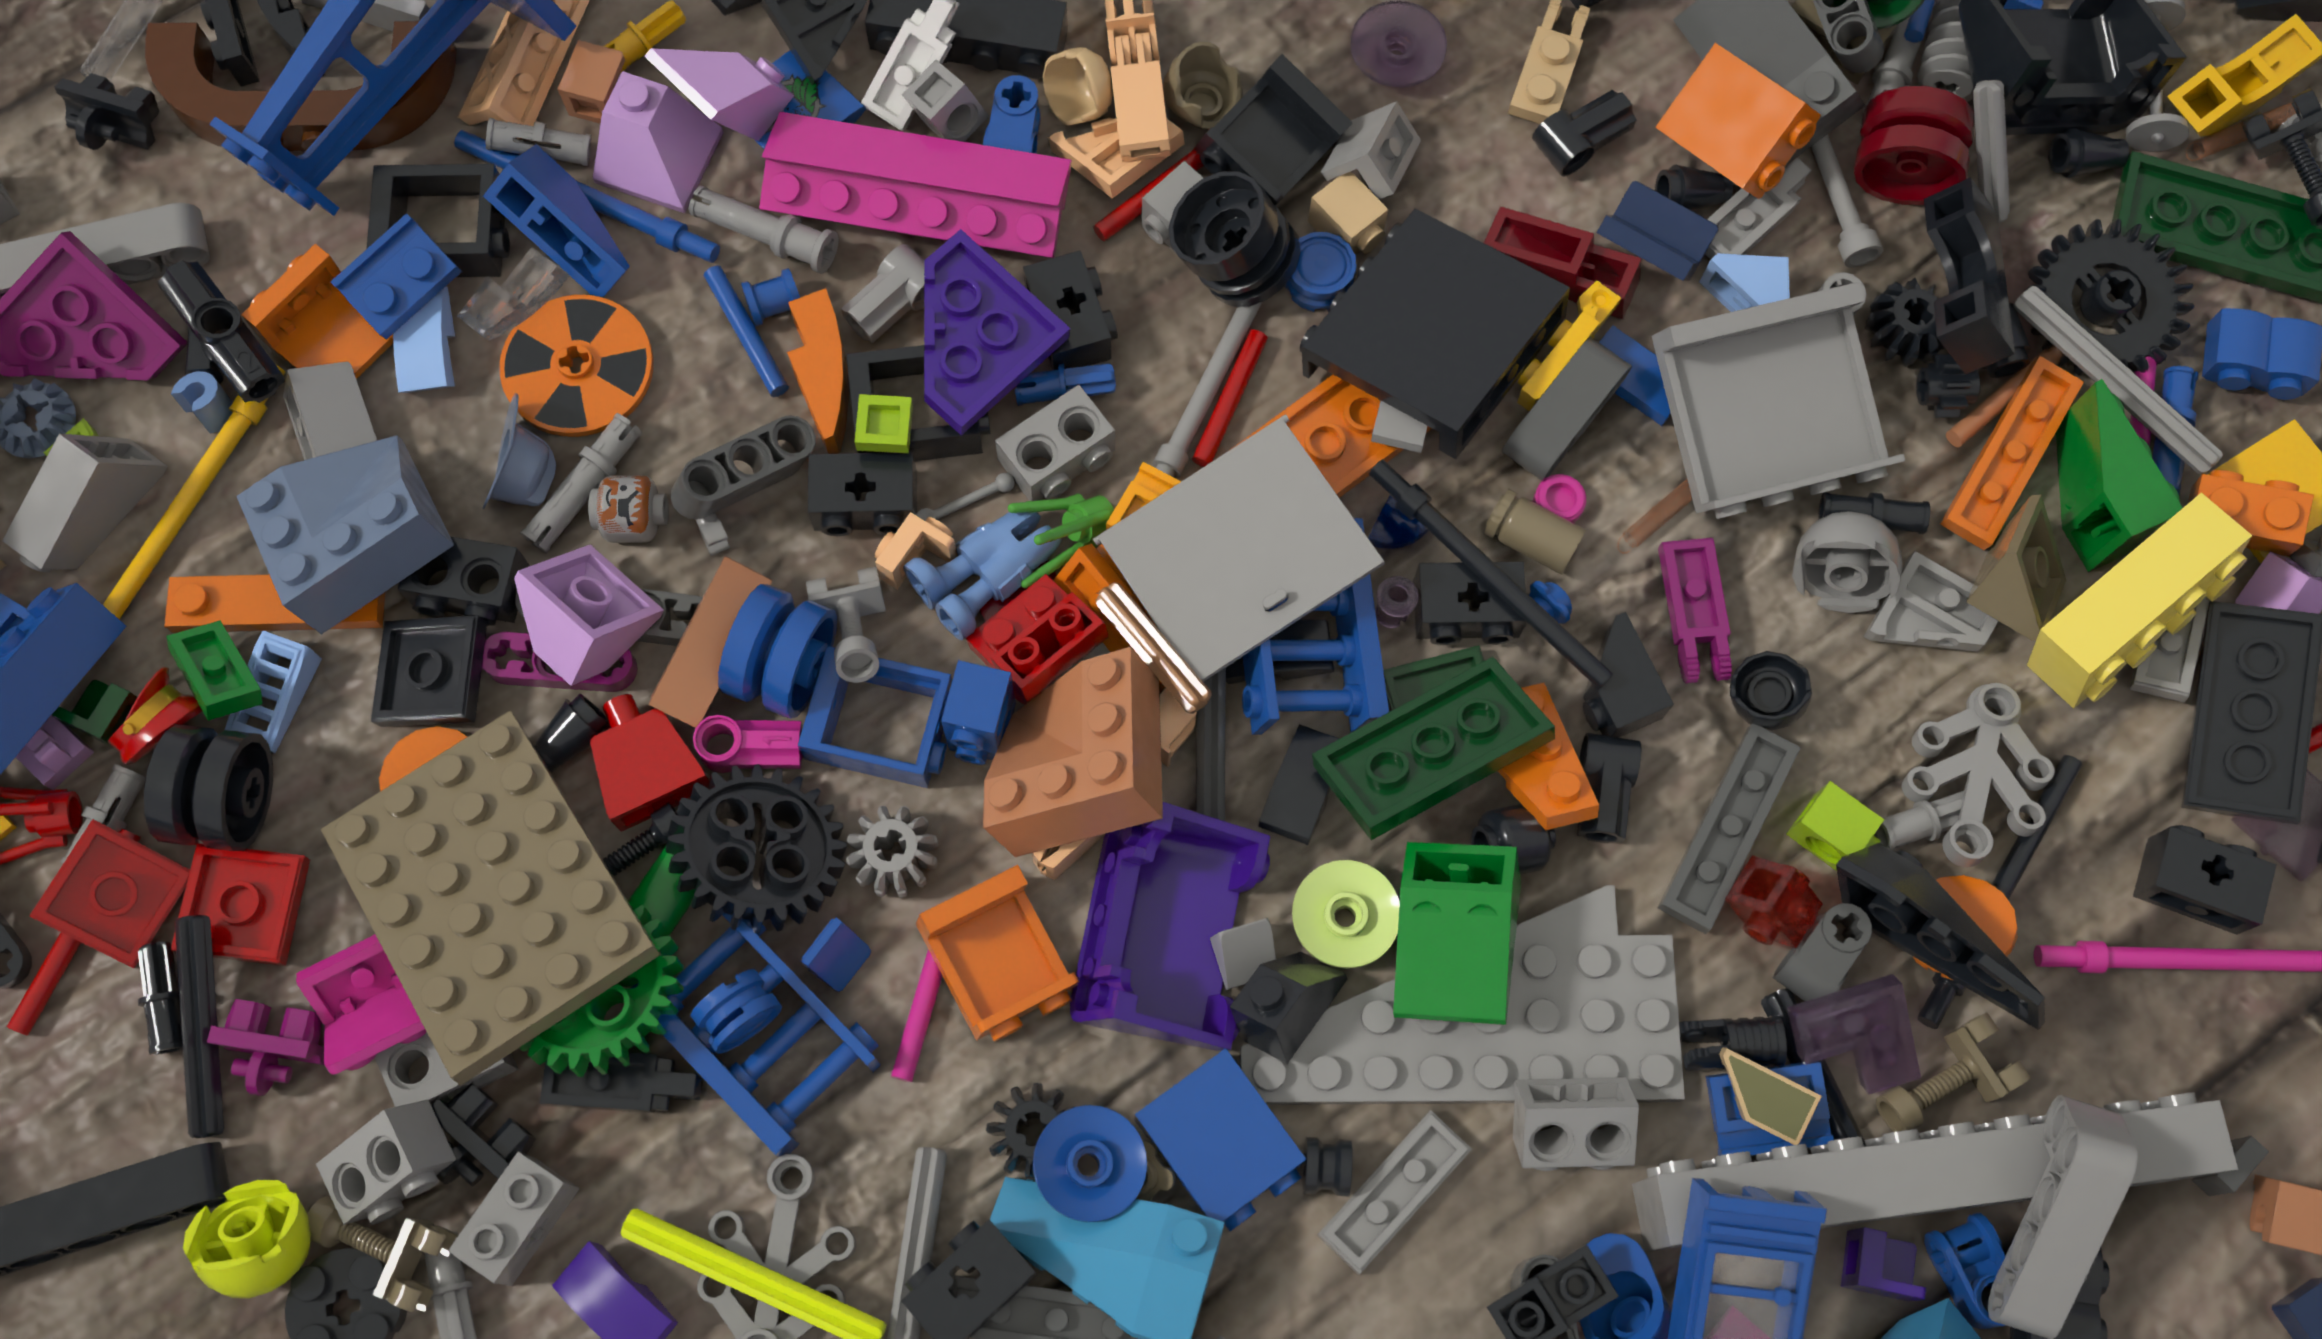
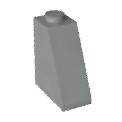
M59 434L2 541L21 554L19 557L21 562L34 570L47 573L51 572V570L78 569L164 475L168 466L131 439Z

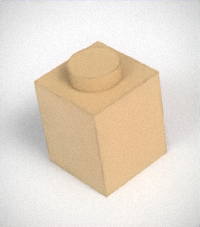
M1350 171L1338 176L1311 198L1308 222L1318 232H1328L1340 236L1350 244L1355 255L1360 251L1366 254L1373 250L1384 238V227L1389 209Z

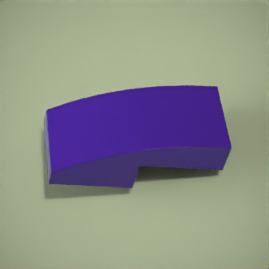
M588 1241L552 1285L562 1299L601 1339H665L678 1324L676 1319L646 1285L633 1282L603 1245Z

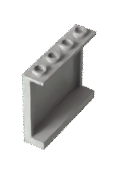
M1861 282L1670 326L1651 336L1696 514L1714 510L1716 519L1747 512L1746 501L1762 498L1763 506L1767 507L1795 500L1793 489L1808 486L1810 495L1842 488L1839 478L1853 474L1856 476L1857 484L1888 476L1886 466L1905 461L1904 454L1888 456L1851 307L1865 302Z

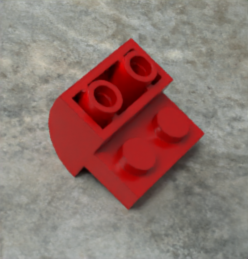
M1045 574L965 639L970 649L988 667L1011 672L1015 699L1026 705L1107 640L1109 634L1104 621L1073 592L1070 594L1064 592Z

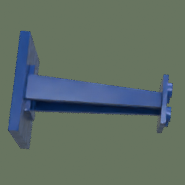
M328 0L243 132L240 133L217 117H214L209 125L226 138L221 147L248 166L249 164L258 172V176L283 194H287L309 211L316 204L334 216L340 208L316 188L490 2L563 41H566L576 28L575 23L552 0H438L382 64L374 65L352 45L351 36L375 0ZM336 58H343L361 74L364 81L363 85L302 155L294 156L282 146L280 141L281 135L330 64Z

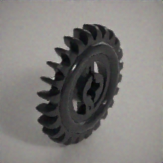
M2096 219L2088 225L2086 235L2081 225H2074L2068 232V240L2063 235H2057L2051 241L2052 251L2044 249L2038 253L2037 258L2041 266H2035L2028 271L2029 278L2037 285H2031L2024 291L2032 286L2038 287L2128 369L2130 368L2132 372L2139 371L2145 373L2149 369V364L2145 357L2153 358L2157 365L2163 363L2167 358L2163 350L2172 351L2181 344V341L2172 334H2180L2190 328L2189 322L2178 319L2176 316L2185 315L2194 309L2195 305L2193 303L2178 301V297L2188 293L2194 285L2192 283L2177 284L2174 281L2177 276L2186 270L2187 265L2167 267L2166 263L2174 254L2176 248L2171 247L2158 254L2155 253L2154 248L2160 238V234L2152 235L2143 243L2139 242L2141 224L2134 225L2125 236L2121 235V219L2114 220L2107 227L2105 234L2103 233L2100 219ZM2107 267L2114 270L2101 277L2094 268ZM2075 283L2083 291L2080 299V310L2083 316L2095 325H2112L2119 334L2105 335L2092 331L2079 320L2073 309L2071 295ZM2109 292L2115 297L2116 300L2114 302H2111L2106 296ZM2141 299V311L2137 319L2131 310L2137 306ZM2033 327L2031 329L2033 335H2042L2036 328ZM2047 339L2042 345V350H2048L2055 346ZM2063 354L2060 358L2059 365L2062 366L2070 359L2065 354ZM2074 363V372L2077 375H2082L2084 372Z

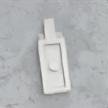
M933 0L926 13L916 9L912 17L905 20L861 101L866 109L899 130H906L915 111L902 94L935 60L941 64L943 63L952 47L951 42L956 34L948 26L960 3L955 0Z

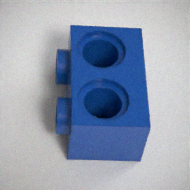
M958 660L941 720L948 748L950 751L955 752L956 758L977 765H984L987 759H994L1016 705L1011 672Z

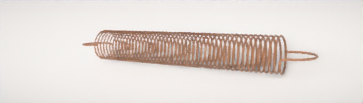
M2293 102L2262 114L2267 124L2271 126L2270 131L2280 127L2287 118L2291 117V112L2290 115L2288 113V107ZM2240 122L2192 142L2194 143V150L2195 143L2197 149V143L2199 148V141L2200 147L2202 142L2205 154L2199 157L2204 158L2248 140L2243 129L2240 127L2243 123ZM2186 150V156H2187V158H2188L2189 160H2191V161H2195V160H2192V159H2190V158L2188 157V155H2187V150Z
M1688 480L1683 481L1669 495L1623 532L1621 538L1624 535L1626 536V532L1627 535L1629 532L1631 537L1637 541L1633 540L1632 548L1638 547L1691 502L1692 496L1689 492Z

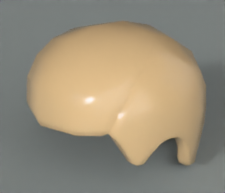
M1078 47L1051 55L1047 59L1043 72L1044 93L1051 111L1063 124L1071 126L1099 119L1108 112V107L1112 102L1113 85L1111 72L1102 56L1087 48Z

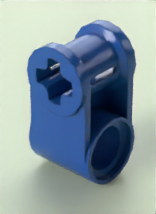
M1011 75L1004 78L997 85L983 145L1037 154L1038 132L1041 122L1040 109L1038 107V89L1035 83L1028 77Z
M1976 1212L1967 1217V1223L1943 1233H1940L1938 1230L1927 1232L1924 1235V1243L1929 1258L1937 1272L1941 1275L1958 1311L1973 1328L1982 1330L2005 1326L1991 1321L1989 1313L1983 1307L1981 1301V1293L1984 1287L1992 1288L2005 1259L2001 1241L1990 1221L1982 1213ZM1967 1242L1970 1244L1968 1248L1961 1251L1957 1250V1247Z

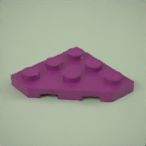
M71 231L60 233L0 298V374L3 376L25 377L35 375L55 376V378L97 379L103 377L150 380L156 378L187 345V341Z

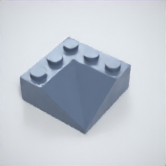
M398 435L281 466L236 496L282 605L321 635L454 546L404 441Z

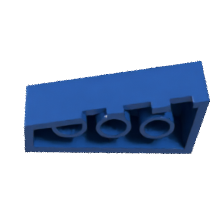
M78 583L58 590H54L52 587L45 589L27 607L26 610L30 615L18 627L10 628L0 637V775L127 627Z

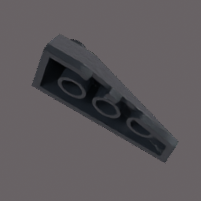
M1877 843L1843 856L1836 864L1842 903L1860 907L1870 919L1872 933L2037 1030L2045 1023V997L1930 873L1924 869L1923 865L1914 856L1902 850L1894 852Z

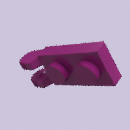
M1702 538L1661 542L1658 552L1674 645H1678V663L1681 678L1685 684L1698 682L1700 663L1696 643L1710 642L1709 656L1713 675L1717 681L1729 680L1732 664L1728 637L1731 635L1714 539Z

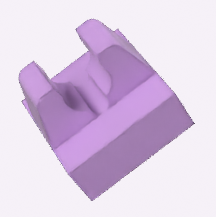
M50 716L16 758L44 786L54 790L87 760L94 751L67 725Z

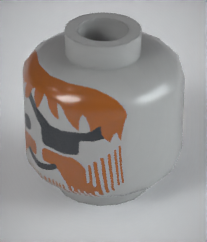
M607 476L600 482L598 488H593L590 491L588 502L589 521L591 528L599 530L602 538L608 542L647 543L656 536L659 525H666L668 522V497L666 494H658L655 482L648 476Z

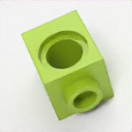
M1829 781L1813 795L1786 835L1837 871L1836 864L1843 856L1880 843L1881 840L1875 837L1874 834L1884 819L1836 784Z

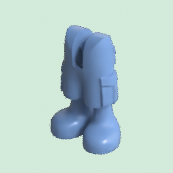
M1008 512L993 523L988 522L977 527L975 531L956 543L958 557L944 565L934 567L927 560L916 557L903 566L909 582L930 610L936 609L940 622L957 639L964 640L974 633L977 625L975 617L992 597L995 601L1000 599L1003 602L1021 587V581L1032 574L1038 566L1046 562L1061 544V538L1042 545L1034 543L1036 535L1052 529L1050 525L1043 526L1027 536L1039 523L1041 516L1038 512ZM971 575L980 577V580L959 595L950 594Z

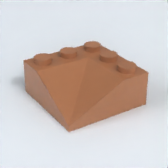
M1127 647L1081 661L1015 712L1009 721L984 780L983 828L1014 857L1162 819L1159 679L1132 647Z

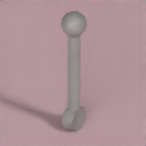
M1000 473L996 477L995 482L935 510L923 508L918 511L916 516L924 521L927 517L938 520L998 491L1004 493L1011 491L1015 485V480L1009 473Z

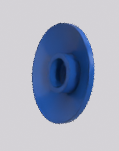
M1084 1105L1062 1112L1044 1128L1034 1149L1033 1173L1041 1195L1055 1211L1076 1221L1099 1222L1120 1214L1137 1198L1146 1178L1147 1154L1138 1131L1124 1116L1106 1107ZM1087 1155L1096 1160L1098 1170L1095 1175L1085 1176L1080 1173L1077 1166L1080 1157Z

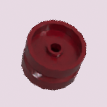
M1903 86L1877 95L1869 101L1863 111L1860 129L1862 142L1857 149L1854 165L1856 183L1866 193L1883 201L1901 205H1924L1925 198L1966 180L1970 162L1969 148L1973 142L1975 129L1973 108L1965 99L1948 90L1929 86Z

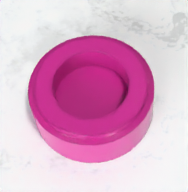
M1555 474L1545 478L1538 485L1533 496V502L1575 523L1586 506V493L1583 486L1573 477Z

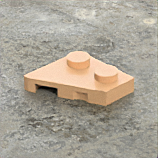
M1106 118L1092 122V132L1065 139L1063 131L1048 137L1051 151L1059 158L1071 159V167L1112 199L1168 157L1122 162L1116 118ZM1167 119L1172 154L1185 144L1182 129Z

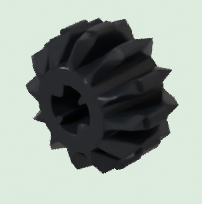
M1916 277L1908 281L1905 286L1895 281L1886 288L1884 293L1876 296L1871 303L1869 311L1871 314L1866 320L1865 329L1875 333L1871 339L1870 347L1884 346L1887 349L1885 361L1900 355L1904 366L1907 367L1913 364L1917 358L1923 363L1931 361L1938 351L1945 349L1936 334L1933 302L1938 299L1934 295L1936 284L1928 286L1923 290L1920 288Z
M1041 1083L1033 1084L1032 1100L1030 1101L1024 1100L1023 1093L1019 1087L1012 1088L1011 1096L1017 1105L1013 1110L1000 1101H997L993 1106L995 1112L1006 1119V1123L991 1122L986 1125L988 1134L1006 1136L1005 1139L994 1143L989 1148L991 1155L998 1157L1012 1150V1154L1005 1162L1004 1171L1012 1174L1017 1170L1021 1161L1024 1160L1026 1161L1024 1172L1027 1181L1035 1180L1033 1173L1035 1146H1029L1026 1136L1019 1134L1020 1127L1024 1124L1028 1128L1029 1119L1039 1118L1044 1129L1056 1116L1068 1109L1074 1108L1068 1107L1058 1113L1056 1112L1064 1099V1093L1060 1090L1053 1092L1047 1103L1042 1102L1044 1091Z

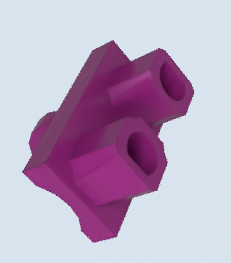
M235 999L225 1027L211 1026L207 1043L224 1046V1049L252 1054L250 1060L236 1058L231 1066V1074L245 1077L246 1090L250 1095L264 1096L270 1090L273 1082L287 1084L291 1080L292 1067L278 1065V1058L324 1065V1047L318 1045L322 1021L316 1012L286 1008L279 1036L266 1035L265 1030L272 1007L262 1003Z

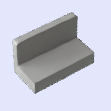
M1397 101L1351 120L1353 124L1340 137L1321 171L1327 181L1358 169L1372 193L1379 200L1394 194L1421 142L1420 137Z
M349 362L287 370L283 397L304 460L377 441L352 365Z

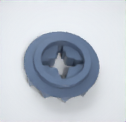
M35 378L30 384L24 386L13 383V391L5 398L0 397V446L14 456L21 458L45 456L43 452L56 441L58 435L65 434L75 426V405L70 396L55 383L48 384ZM28 406L33 407L38 412L35 415L37 421L35 425L38 431H35L23 422L26 419L25 411Z

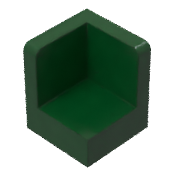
M95 679L90 682L72 712L58 707L51 716L65 725L114 748L108 740L124 723L138 697L113 683L109 686Z

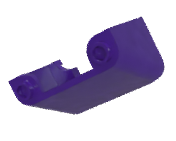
M1163 802L1162 819L1105 833L1076 970L1079 983L1072 989L1070 1015L1073 1021L1097 1028L1215 1051H1222L1225 1048L1231 1050L1232 1043L1239 1032L1229 1007L1234 1000L1233 998L1221 995L1223 979L1210 937L1233 928L1239 893L1252 889L1256 883H1261L1266 877L1270 866V857L1267 853L1270 835Z

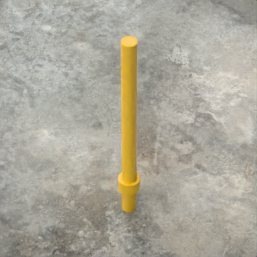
M277 366L284 376L286 372L282 368ZM239 394L229 407L232 414L103 603V606L119 620L251 424L257 426L268 409L264 405L268 398L260 403L257 401L245 403Z

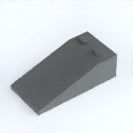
M1697 0L1673 19L1702 60L1712 46L1717 43L1821 114L1811 140L1803 148L1797 149L1787 164L1866 106L1857 91L1787 0Z

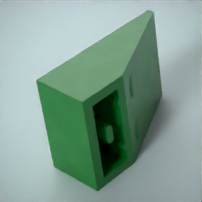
M2103 379L2096 381L2068 410L2056 431L2062 530L2088 572L2131 553L2183 508L2180 504L2177 490L2171 483L2165 480L2152 459L2149 445L2137 435L2127 419L2120 399L2111 393Z
M1407 842L1400 886L1394 1018L1506 1025L1521 891L1517 847Z

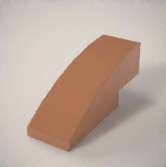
M724 556L650 697V706L694 728L697 727L700 721L703 720L719 689L718 671L722 652L740 608L749 594L759 584L771 585L772 579Z

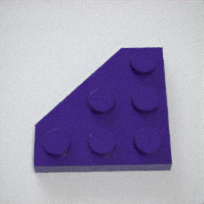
M961 229L924 260V402L962 436L1070 337L1071 328Z

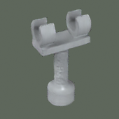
M876 566L857 570L860 584L831 591L827 589L825 577L806 581L808 600L834 609L836 612L837 622H840L842 641L837 644L834 650L837 674L848 682L858 683L869 680L879 669L877 648L873 641L863 636L860 619L861 616L886 611Z

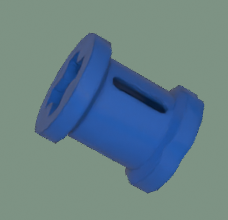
M789 268L781 270V276L753 285L748 281L741 283L755 326L762 325L764 318L789 311L788 302L800 298Z

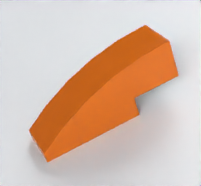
M825 288L788 302L795 326L804 346L789 351L787 354L827 453L840 454L846 430L849 403L848 367L836 315Z

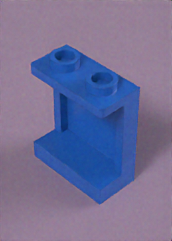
M1226 1048L1135 1114L1134 1121L1144 1135L1150 1138L1156 1145L1158 1151L1202 1213L1207 1217L1225 1222L1224 1225L1229 1232L1257 1212L1251 1202L1268 1189L1276 1198L1302 1178L1296 1169L1305 1162V1156Z

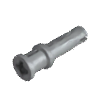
M699 186L693 193L695 196L702 198L703 203L694 199L690 200L689 213L691 216L700 217L768 244L771 251L777 257L786 259L791 256L810 264L812 271L820 274L828 270L835 258L839 243V237L835 231L826 229L821 232L801 224L799 217L791 214L783 215L779 218L711 191L705 186Z

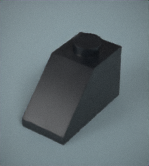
M1623 612L1616 615L1605 632L1597 655V659L1613 673V676L1600 689L1588 681L1583 695L1585 700L1583 712L1587 722L1594 731L1600 730L1602 735L1620 738L1663 719L1674 703L1627 613Z
M1303 952L1260 964L1229 1006L1242 1041L1288 1064L1348 980L1346 973Z

